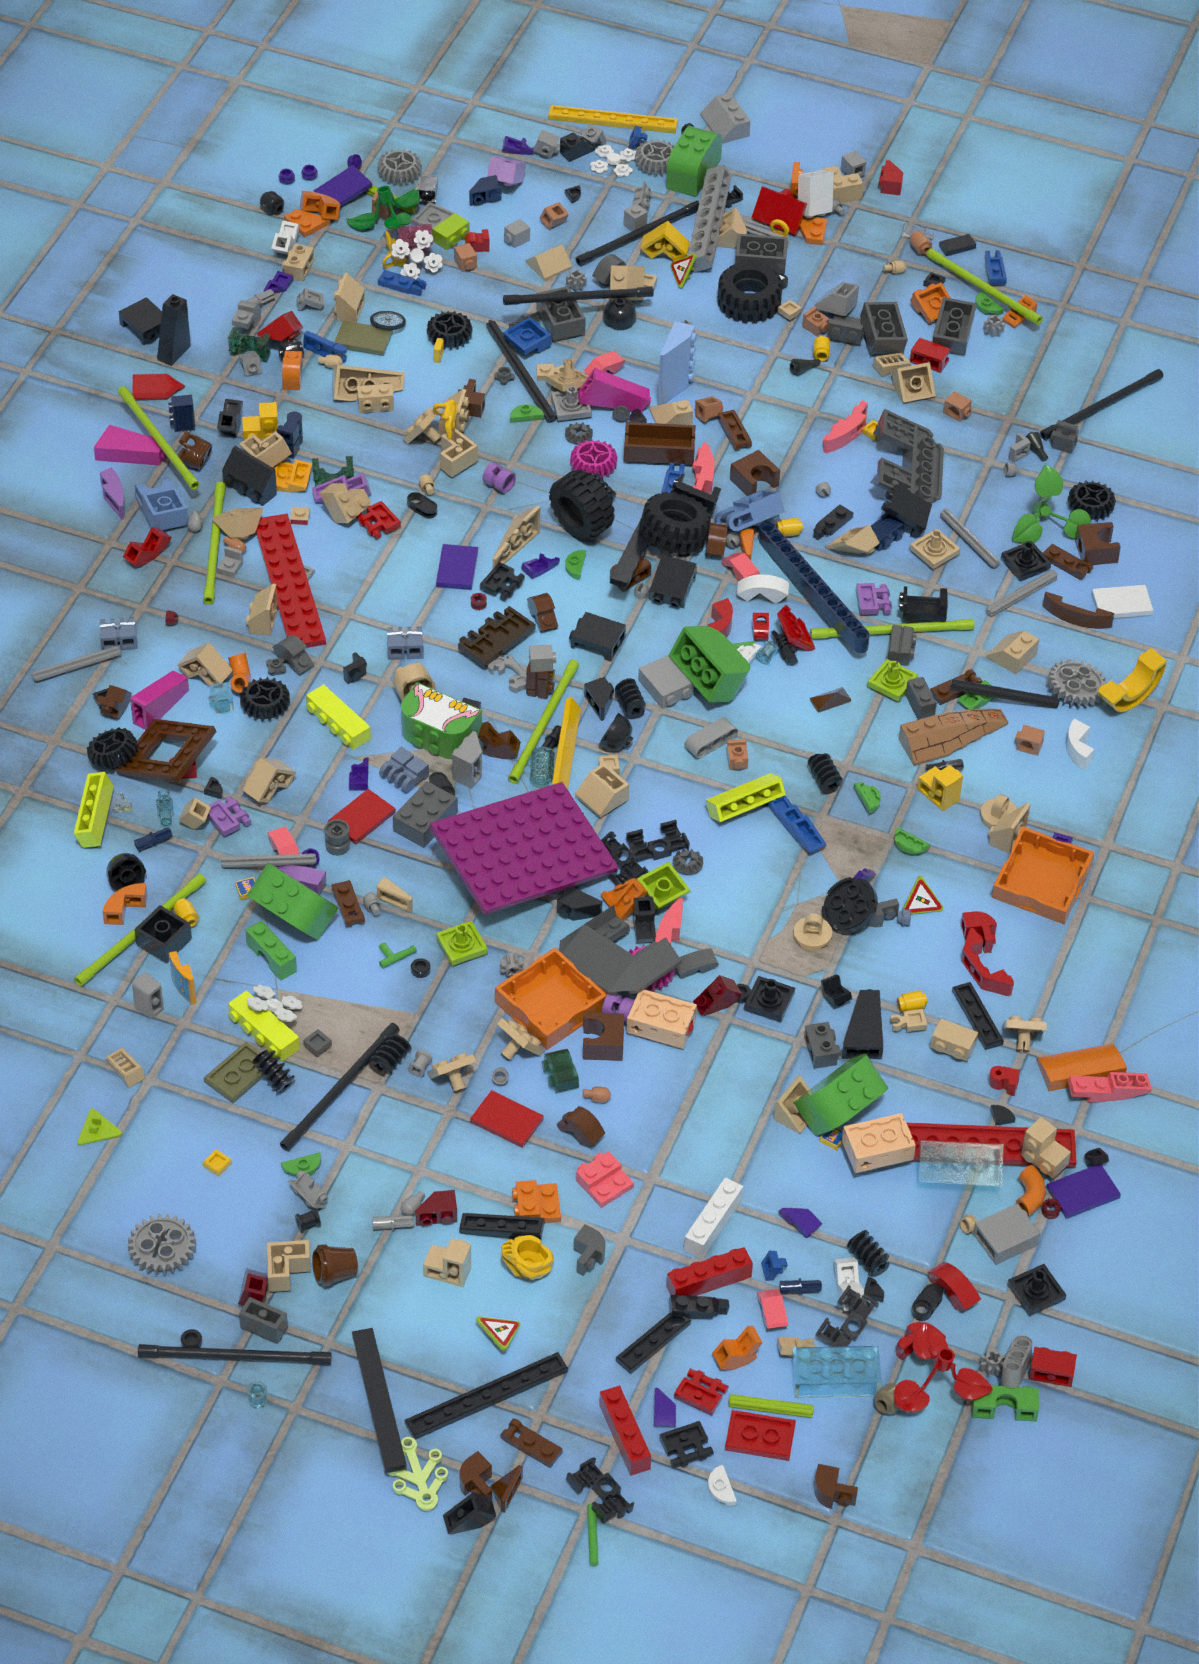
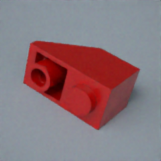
M886 160L885 166L881 168L878 186H881V193L900 196L904 172L890 160Z

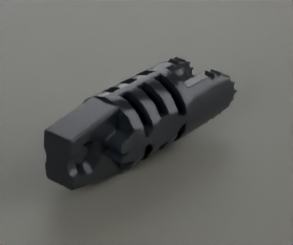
M780 625L782 634L779 635L775 630L771 631V634L784 660L787 659L791 665H794L798 662L795 654L797 649L795 645L788 643Z

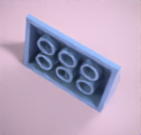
M675 321L660 354L658 405L666 404L686 390L689 383L694 380L695 372H693L696 360L693 359V356L696 352L694 343L697 338L695 325Z

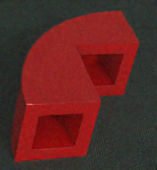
M151 527L144 543L130 541L123 558L134 566L147 564L166 548L172 537L160 528Z
M728 598L712 604L711 617L715 622L707 626L718 630L726 638L731 632L733 607Z
M942 1262L927 1272L933 1284L945 1288L955 1310H966L981 1300L969 1279L952 1264Z

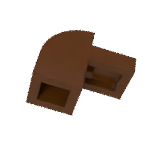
M469 379L468 384L464 385L463 388L466 389V397H469L467 410H469V416L481 418L485 409V393L476 392V380Z
M710 523L705 548L706 553L724 556L727 525Z
M548 593L527 598L531 616L535 615L540 632L558 627L554 612L555 606Z
M109 685L106 697L98 696L97 703L102 705L100 713L115 718L122 717L128 707L132 693L128 690Z
M488 721L481 725L478 737L484 743L482 751L486 755L500 759L517 756L521 742L511 730L498 733Z
M580 1106L573 1112L565 1113L557 1123L560 1131L573 1132L580 1145L593 1146L605 1134L598 1119L590 1111Z
M479 1451L462 1463L460 1468V1489L464 1496L470 1492H475L492 1498V1489L485 1483V1481L492 1477V1465Z
M818 1464L814 1485L816 1499L829 1509H832L833 1502L844 1506H855L858 1487L838 1483L840 1468Z

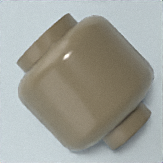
M885 1384L876 1392L874 1397L875 1406L881 1413L892 1415L900 1410L894 1404V1390L897 1384Z

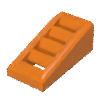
M1025 295L1018 301V303L1034 312L1037 311V302ZM1012 308L1002 317L1003 321L1013 328L1027 320Z
M742 529L739 531L741 551L751 560L754 531L753 529Z

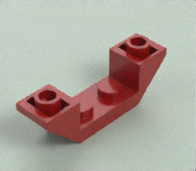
M971 928L963 948L961 962L982 990L1011 996L1014 986L1013 978L1004 969L990 974L989 969L983 966L978 955L982 953L984 940L981 934H978L974 928Z

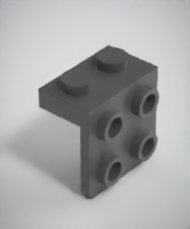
M835 315L834 319L829 320L827 338L861 345L865 333L861 319Z

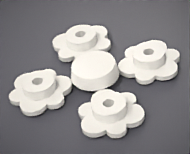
M601 145L595 150V153L601 158L606 157L607 162L597 160L590 163L591 170L596 171L598 174L607 171L608 164L616 165L614 172L618 177H627L633 172V169L627 164L619 163L621 160H626L627 162L636 160V151L627 148L624 151H620L619 155L614 153L611 146Z
M427 230L416 232L414 242L417 243L418 248L412 249L411 252L408 248L409 244L403 242L402 239H398L392 244V255L394 257L399 256L400 259H403L404 256L409 255L412 261L409 265L405 264L403 266L404 269L401 270V275L417 279L420 269L417 268L415 263H420L423 259L426 264L425 268L430 269L431 272H437L438 268L442 267L441 255L430 253L429 256L424 258V252L421 249L430 247V243L433 241V236Z
M262 985L253 987V991L257 993L258 997L247 998L248 1005L253 1010L261 1011L262 1009H268L274 1012L277 1018L283 1022L296 1020L297 1016L291 1010L302 1009L303 1007L302 1002L293 996H283L281 1002L273 999L272 997L275 996V992L272 991V988Z

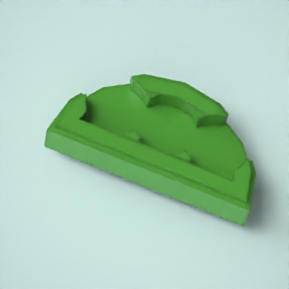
M983 291L977 294L976 307L980 312L995 315L1003 314L1004 309Z
M520 405L510 413V422L544 419L543 411L534 405Z
M586 550L572 552L565 560V570L578 580L581 577Z
M863 782L854 783V789L868 813L875 812L879 808L881 800L878 789L875 786L864 785Z
M897 827L894 840L896 846L901 851L908 854H920L930 848L929 843Z
M319 1152L281 1162V1168L286 1174L289 1173L293 1176H296L299 1171L307 1172L311 1176L315 1174V1171L321 1165V1154Z

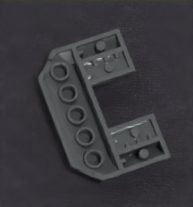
M884 409L873 434L903 448L902 466L881 457L878 461L877 475L870 483L885 490L892 489L898 484L929 503L940 500L942 496L944 448L940 443L937 444L932 438L933 433L929 429Z
M614 905L560 940L559 951L574 964L576 969L590 978L609 995H618L620 991L638 994L682 964L680 957L666 937L659 942H652L634 955L615 944L613 941L630 931L628 923L616 916Z

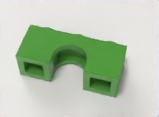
M262 920L245 930L248 947L257 956L262 954L266 956L269 969L280 981L297 972L296 956Z
M991 1385L993 1391L990 1394L972 1401V1418L994 1419L996 1407L1007 1405L1014 1410L1016 1421L1037 1422L1039 1388H1032L1030 1386L1008 1388L1004 1385Z

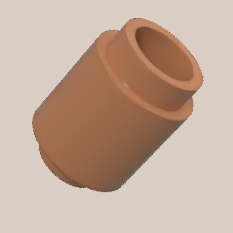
M915 231L911 234L910 244L919 255L927 254L928 250L932 248L930 240L920 231Z

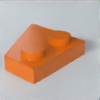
M299 209L284 216V221L300 225L298 232L305 238L330 224V219H322L320 215Z
M803 216L799 230L804 236L806 243L823 245L827 219L820 217L804 218Z
M632 878L624 884L615 886L609 892H602L601 896L610 907L614 905L618 918L625 921L633 911L634 898L644 897L648 891L638 879Z

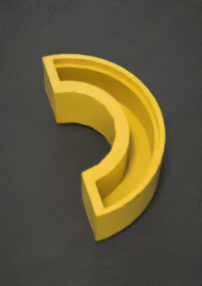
M1150 648L1148 651L1140 654L1134 670L1124 681L1115 684L1110 680L1108 683L1101 685L1097 691L1098 696L1117 712H1126L1142 703L1156 688L1165 672L1167 660Z

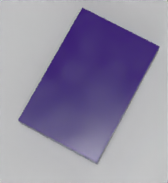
M352 165L313 191L334 198L340 203L341 207L373 185L365 175Z
M443 544L436 587L472 590L478 547Z
M1102 1165L1089 1167L1046 1185V1189L1053 1200L1056 1199L1061 1204L1060 1210L1066 1219L1121 1197V1193Z

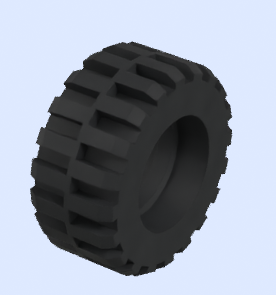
M747 261V263L733 264L719 277L718 305L723 313L729 318L732 317L735 321L740 320L743 323L766 321L767 318L770 319L778 312V307L781 305L783 287L781 278L774 269L771 270L769 266H764L759 262L752 263V261ZM745 291H752L756 293H745Z
M572 470L552 484L549 491L550 505L554 510L555 517L558 518L559 523L565 527L564 529L567 532H570L573 537H577L579 540L590 541L612 526L615 510L606 489L604 490L603 485L593 475H589L588 472L583 470Z
M663 492L662 494H655L647 500L639 527L644 539L650 542L653 547H658L661 551H669L668 553L689 554L699 550L705 544L711 516L707 508L700 501L697 502L695 498L687 497L685 494H677V492Z

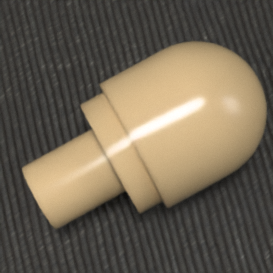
M900 260L892 261L889 265H883V271H890L891 274H902L906 270V264Z
M329 354L326 357L319 356L318 363L325 364V367L333 369V365H342L343 363L338 355Z
M428 474L421 475L419 478L421 489L427 492L428 495H432L435 485L432 477Z

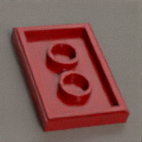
M762 186L751 218L768 225L773 220H782L789 227V233L797 235L807 203ZM774 225V227L784 230L781 225Z
M367 789L330 818L328 822L335 819L345 821L349 825L350 841L357 844L395 814L396 808L370 789Z
M491 1090L471 1116L470 1122L523 1148L544 1120V1115Z
M732 1410L725 1451L789 1461L796 1420Z

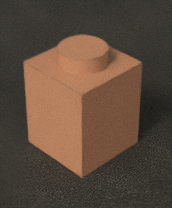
M470 243L454 247V261L461 272L477 268V254Z

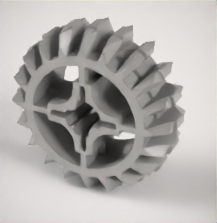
M652 139L651 142L645 141V144L641 143L640 147H637L635 154L636 166L639 167V170H643V173L648 172L649 175L655 174L656 176L660 174L663 176L664 173L667 174L668 159L675 145H671L670 142L666 143L665 140L654 141Z
M405 149L391 150V152L381 155L377 166L380 178H383V181H387L388 184L393 183L394 186L396 184L408 185V182L413 183L414 180H418L422 169L421 161L416 156V153H412L411 150L405 151Z

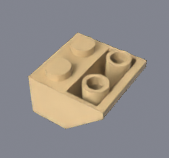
M344 273L343 278L339 279L338 290L334 292V300L336 301L334 313L337 314V321L344 320L357 323L365 303V289L348 273Z
M462 389L445 401L455 400L458 403L455 428L460 432L465 431V420L469 418V410H467L469 397H466V389ZM440 417L439 434L443 435L446 433L445 420H442Z
M603 763L589 772L576 791L575 796L601 818L629 800V784L607 764Z

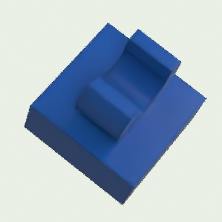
M635 125L629 138L630 148L635 149L636 145L640 146L641 143L645 142L643 140L647 141L648 135L641 133L642 127Z
M769 1250L761 1262L766 1280H774L777 1274H783L782 1267L788 1266L785 1258H778L777 1251Z

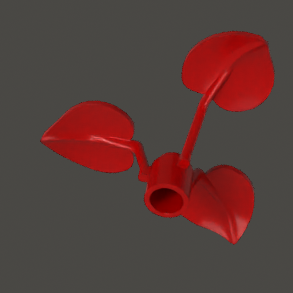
M925 1323L917 1331L912 1347L918 1358L922 1360L931 1358L935 1366L921 1387L912 1380L899 1382L894 1390V1404L906 1412H919L925 1409L929 1404L930 1397L923 1390L927 1387L937 1370L945 1372L951 1369L953 1379L957 1380L954 1383L955 1392L958 1396L968 1401L978 1400L990 1394L993 1388L981 1374L973 1369L961 1368L956 1375V1364L953 1363L955 1358L954 1352L948 1348L944 1337L936 1332L928 1323Z

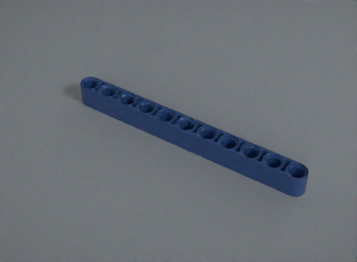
M771 522L761 523L759 527V543L855 652L865 653L869 647V631L780 530Z

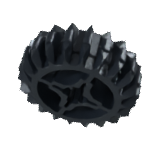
M441 311V314L435 313V316L431 317L426 331L432 345H435L437 338H441L444 340V349L450 348L451 350L452 348L458 349L459 346L464 347V344L469 342V339L472 337L473 327L467 315L463 316L462 313L457 314L455 311H447L446 313Z
M1085 480L1084 483L1079 482L1078 485H1074L1070 489L1067 502L1071 511L1076 509L1084 510L1089 514L1091 521L1096 520L1098 522L1099 519L1104 520L1105 517H1109L1113 513L1116 500L1114 492L1111 491V488H1107L1106 484L1101 485L1100 481L1095 483L1093 480L1092 482Z
M268 676L266 679L260 677L257 681L253 679L252 683H249L248 687H243L240 693V706L249 718L261 719L262 722L264 719L271 721V718L278 719L279 715L283 716L284 711L288 710L290 703V692L287 690L286 685L281 680L276 681L275 678L270 680Z
M118 727L117 729L111 728L109 731L105 730L104 733H98V736L93 737V741L89 742L87 747L88 759L94 768L99 770L104 769L107 771L108 769L114 770L116 767L120 768L121 765H127L126 762L132 761V757L136 756L138 751L137 740L133 733L126 728L121 729Z

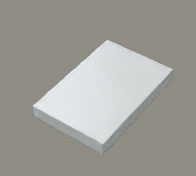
M1146 585L1092 589L1096 609L1100 608L1115 613L1114 618L1153 615V608Z

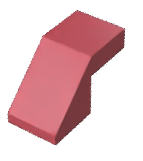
M612 351L595 357L584 369V372L589 376L593 369L597 368L605 372L609 370L615 374L626 361L616 351Z
M734 553L721 559L723 566L733 568L736 580L760 574L757 567L745 553Z
M286 826L267 832L273 851L277 850L278 855L300 854L297 844Z
M773 1289L757 1292V1299L762 1306L763 1323L767 1329L788 1326L783 1298L779 1290Z

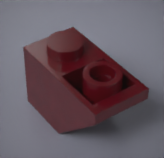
M719 975L693 1002L697 1004L700 1014L706 1016L729 1008L742 993L733 979Z
M455 1190L433 1192L415 1210L416 1226L457 1222Z
M246 1268L238 1301L239 1305L244 1306L249 1297L262 1302L268 1281L267 1274Z

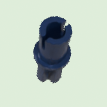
M167 827L155 833L149 832L148 835L135 839L134 845L137 851L153 845L157 846L158 842L171 838L173 836L172 831Z
M801 1278L792 1281L780 1280L781 1294L799 1293V1295H802V1292L822 1291V1282L820 1280L801 1281Z

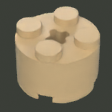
M420 662L399 667L395 671L393 685L402 701L416 683L436 690L435 683L428 670Z

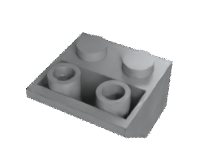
M843 281L826 292L814 306L821 312L834 313L840 317L846 316L857 304L859 285Z
M472 731L469 736L464 738L462 744L453 751L451 756L453 780L471 789L482 778V750L475 731Z

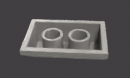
M731 93L715 96L700 113V116L711 132L721 134L722 143L750 136V120Z

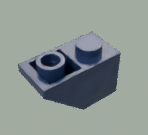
M496 175L480 178L469 191L470 206L502 200V187L499 181H497Z

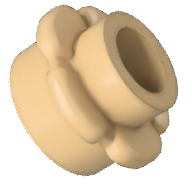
M966 1214L960 1219L961 1230L965 1234H974L975 1223L978 1222L977 1218Z

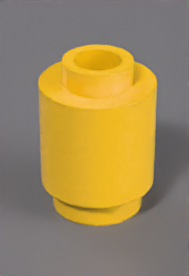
M819 336L814 339L813 355L815 359H819L821 362L828 359L830 356L829 338Z
M798 517L781 519L779 522H776V527L785 537L800 535V531H803L802 521H799Z
M180 899L175 902L174 913L188 921L191 927L195 926L199 920V915L192 903L187 899Z
M921 990L901 994V996L897 997L899 1011L925 1009V1005H927L926 994L922 993Z

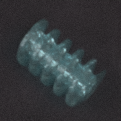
M538 747L532 750L530 783L534 787L544 788L552 782L555 757L553 749Z

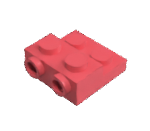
M609 1151L605 1154L602 1152L598 1153L591 1163H582L576 1171V1182L601 1208L634 1188V1182L621 1169L622 1164Z

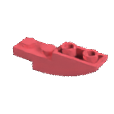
M862 400L858 406L854 407L852 414L847 416L846 420L840 419L837 424L832 426L830 433L826 434L823 439L824 453L844 447L861 434L862 428L866 426L868 402Z
M703 442L702 447L697 450V460L693 462L692 470L695 471L696 485H693V487L711 494L714 481V459L707 442Z
M1110 1072L1108 1077L1069 1076L1067 1080L1071 1096L1086 1097L1088 1102L1123 1100L1149 1093L1152 1090L1147 1073Z

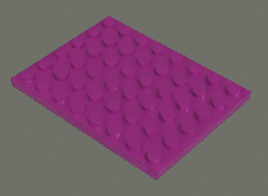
M563 782L437 820L429 825V829L484 915L616 873L619 868Z

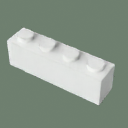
M726 1177L724 1178L686 1234L685 1252L700 1259L704 1258L741 1203L743 1197L742 1185Z

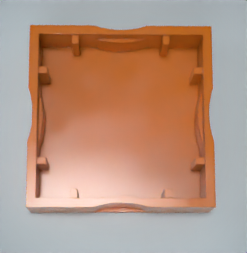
M1022 826L1012 846L1010 857L1004 863L993 885L992 898L1065 925L1093 866L1094 852L1071 843L1055 840L1046 834Z
M553 948L535 960L528 968L514 974L495 987V1003L516 1023L523 1025L528 1030L527 1033L530 1036L533 1035L542 1042L540 1045L545 1050L550 1049L584 1025V1012L601 1013L607 996L590 978L580 973L574 964L557 948Z

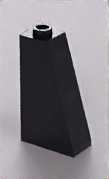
M174 294L163 303L157 354L158 361L170 366L191 347L187 300Z
M867 989L859 991L843 1042L842 1059H851L865 1053L869 1059H882L883 1032L880 990Z

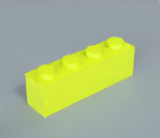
M324 684L306 695L307 710L317 716L322 724L328 726L333 734L340 737L345 745L354 750L371 740V727Z
M106 772L87 774L74 835L82 848L101 845L114 788Z
M769 773L706 799L709 816L722 822L786 794L782 778Z
M246 990L228 1003L229 1018L233 1022H237L246 1034L252 1035L255 1041L260 1046L263 1045L268 1052L275 1050L276 1052L273 1057L280 1056V1061L283 1062L300 1049L299 1036L268 1009H262L261 1011L253 1010L247 1002V998L253 996Z

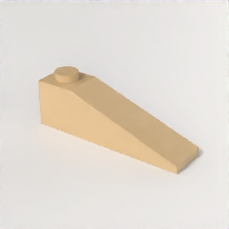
M333 365V399L343 401L357 400V386L392 384L393 392L403 390L405 372Z
M539 506L523 510L513 518L493 557V568L499 562L506 564L540 533Z

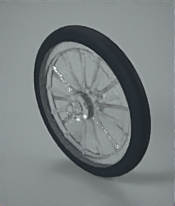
M379 311L371 315L370 322L379 329L397 330L404 327L406 319L397 312Z

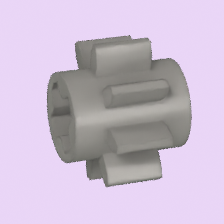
M572 270L569 272V276H566V283H568L572 290L578 291L583 289V285H587V278L582 271Z
M992 315L987 318V321H984L983 328H986L985 333H988V335L998 336L1001 335V331H1004L1005 324L999 316Z
M507 953L503 956V959H500L501 973L506 972L508 977L524 970L523 957L518 958L516 953Z
M987 1349L986 1356H980V1370H984L987 1376H999L1000 1370H1003V1362L1006 1356L1001 1355L998 1350L990 1351Z

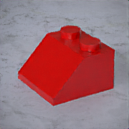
M293 311L282 314L256 334L258 337L278 341L290 340L300 335V330L304 327Z

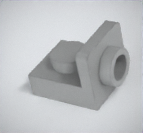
M591 124L581 134L583 139L592 144L603 146L607 142L603 130Z
M304 288L303 292L297 296L298 310L302 311L305 305L321 310L324 305V294Z
M256 351L239 354V360L243 365L246 376L262 373L260 357Z
M1021 433L1016 435V442L1010 447L1009 460L1012 463L1029 455L1031 442Z
M226 546L224 549L225 557L219 564L217 571L219 574L234 578L243 565V554L241 550Z

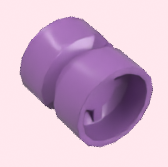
M492 462L486 467L482 480L502 493H507L515 483L516 474L506 468L504 469L503 466L496 462Z
M607 994L601 1013L624 1014V1024H627V1017L635 1000L628 997L622 999L619 994Z

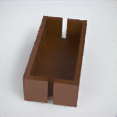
M626 422L624 462L670 464L671 462L674 464L693 465L696 425Z

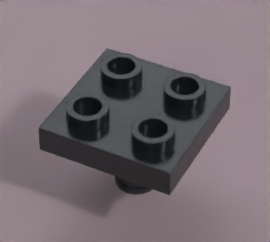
M1026 541V543L1024 542L1022 545L1004 551L1001 554L1003 561L1020 580L1051 568V562L1032 541Z
M758 976L744 1004V1009L782 1021L795 994V987L779 983L774 979Z
M1045 1264L1008 1279L1009 1287L1029 1315L1066 1300V1293Z

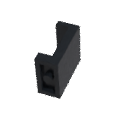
M147 297L118 311L120 325L123 328L129 325L140 335L143 345L159 338L162 311Z
M681 473L680 478H675L670 493L677 492V494H685L687 497L695 498L697 502L700 501L707 508L711 516L717 504L721 488L715 486L712 494H708L682 483L685 474Z
M898 484L892 489L889 488L884 495L886 500L881 506V518L884 519L888 514L911 526L912 531L910 535L917 538L926 529L932 504Z
M662 555L649 590L650 600L657 604L663 603L674 608H685L687 593L692 579L697 574V563Z
M904 586L903 592L899 594V612H902V619L946 622L948 608L947 588H940L939 598L908 596L907 586Z
M585 612L583 617L578 619L576 629L570 633L571 648L575 649L579 643L605 652L604 660L611 662L626 638V625Z

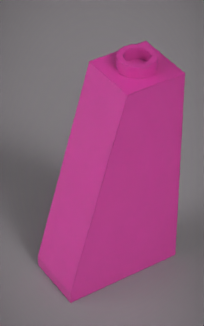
M597 368L593 369L578 391L579 403L608 408L624 405L630 411L638 408L642 412L651 402L650 389Z
M109 425L94 446V456L97 461L161 465L163 460L167 459L166 454L153 437Z
M173 670L130 698L133 724L146 730L154 719H161L189 691L188 678Z

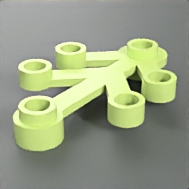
M405 1437L401 1440L404 1456L408 1457L413 1473L407 1470L388 1473L390 1476L402 1478L393 1482V1491L398 1495L403 1494L416 1500L417 1506L421 1510L428 1512L433 1510L438 1504L436 1493L442 1483L448 1479V1470L445 1467L437 1468L435 1470V1480L428 1489L426 1481L435 1466L442 1461V1453L439 1449H432L429 1452L428 1462L423 1470H421L416 1455L417 1442L414 1438ZM433 1455L439 1456L438 1458H432ZM439 1473L445 1474L444 1476H438ZM404 1480L417 1485L419 1491L406 1487ZM398 1485L403 1486L401 1489L396 1488ZM430 1498L429 1501H424L423 1499Z

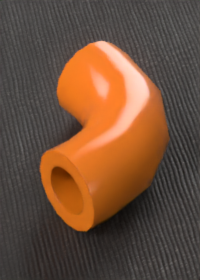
M246 653L228 657L230 667L233 670L230 684L232 689L238 693L242 692L243 687H248L249 683H251V673Z
M1033 1165L1026 1167L1018 1177L1026 1191L1016 1200V1204L1026 1211L1028 1217L1042 1206L1046 1195L1045 1181L1038 1169Z

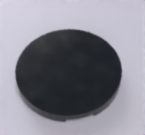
M848 877L838 881L828 890V895L822 906L823 918L832 929L841 933H851L869 923L876 912L878 898L873 886L865 879Z

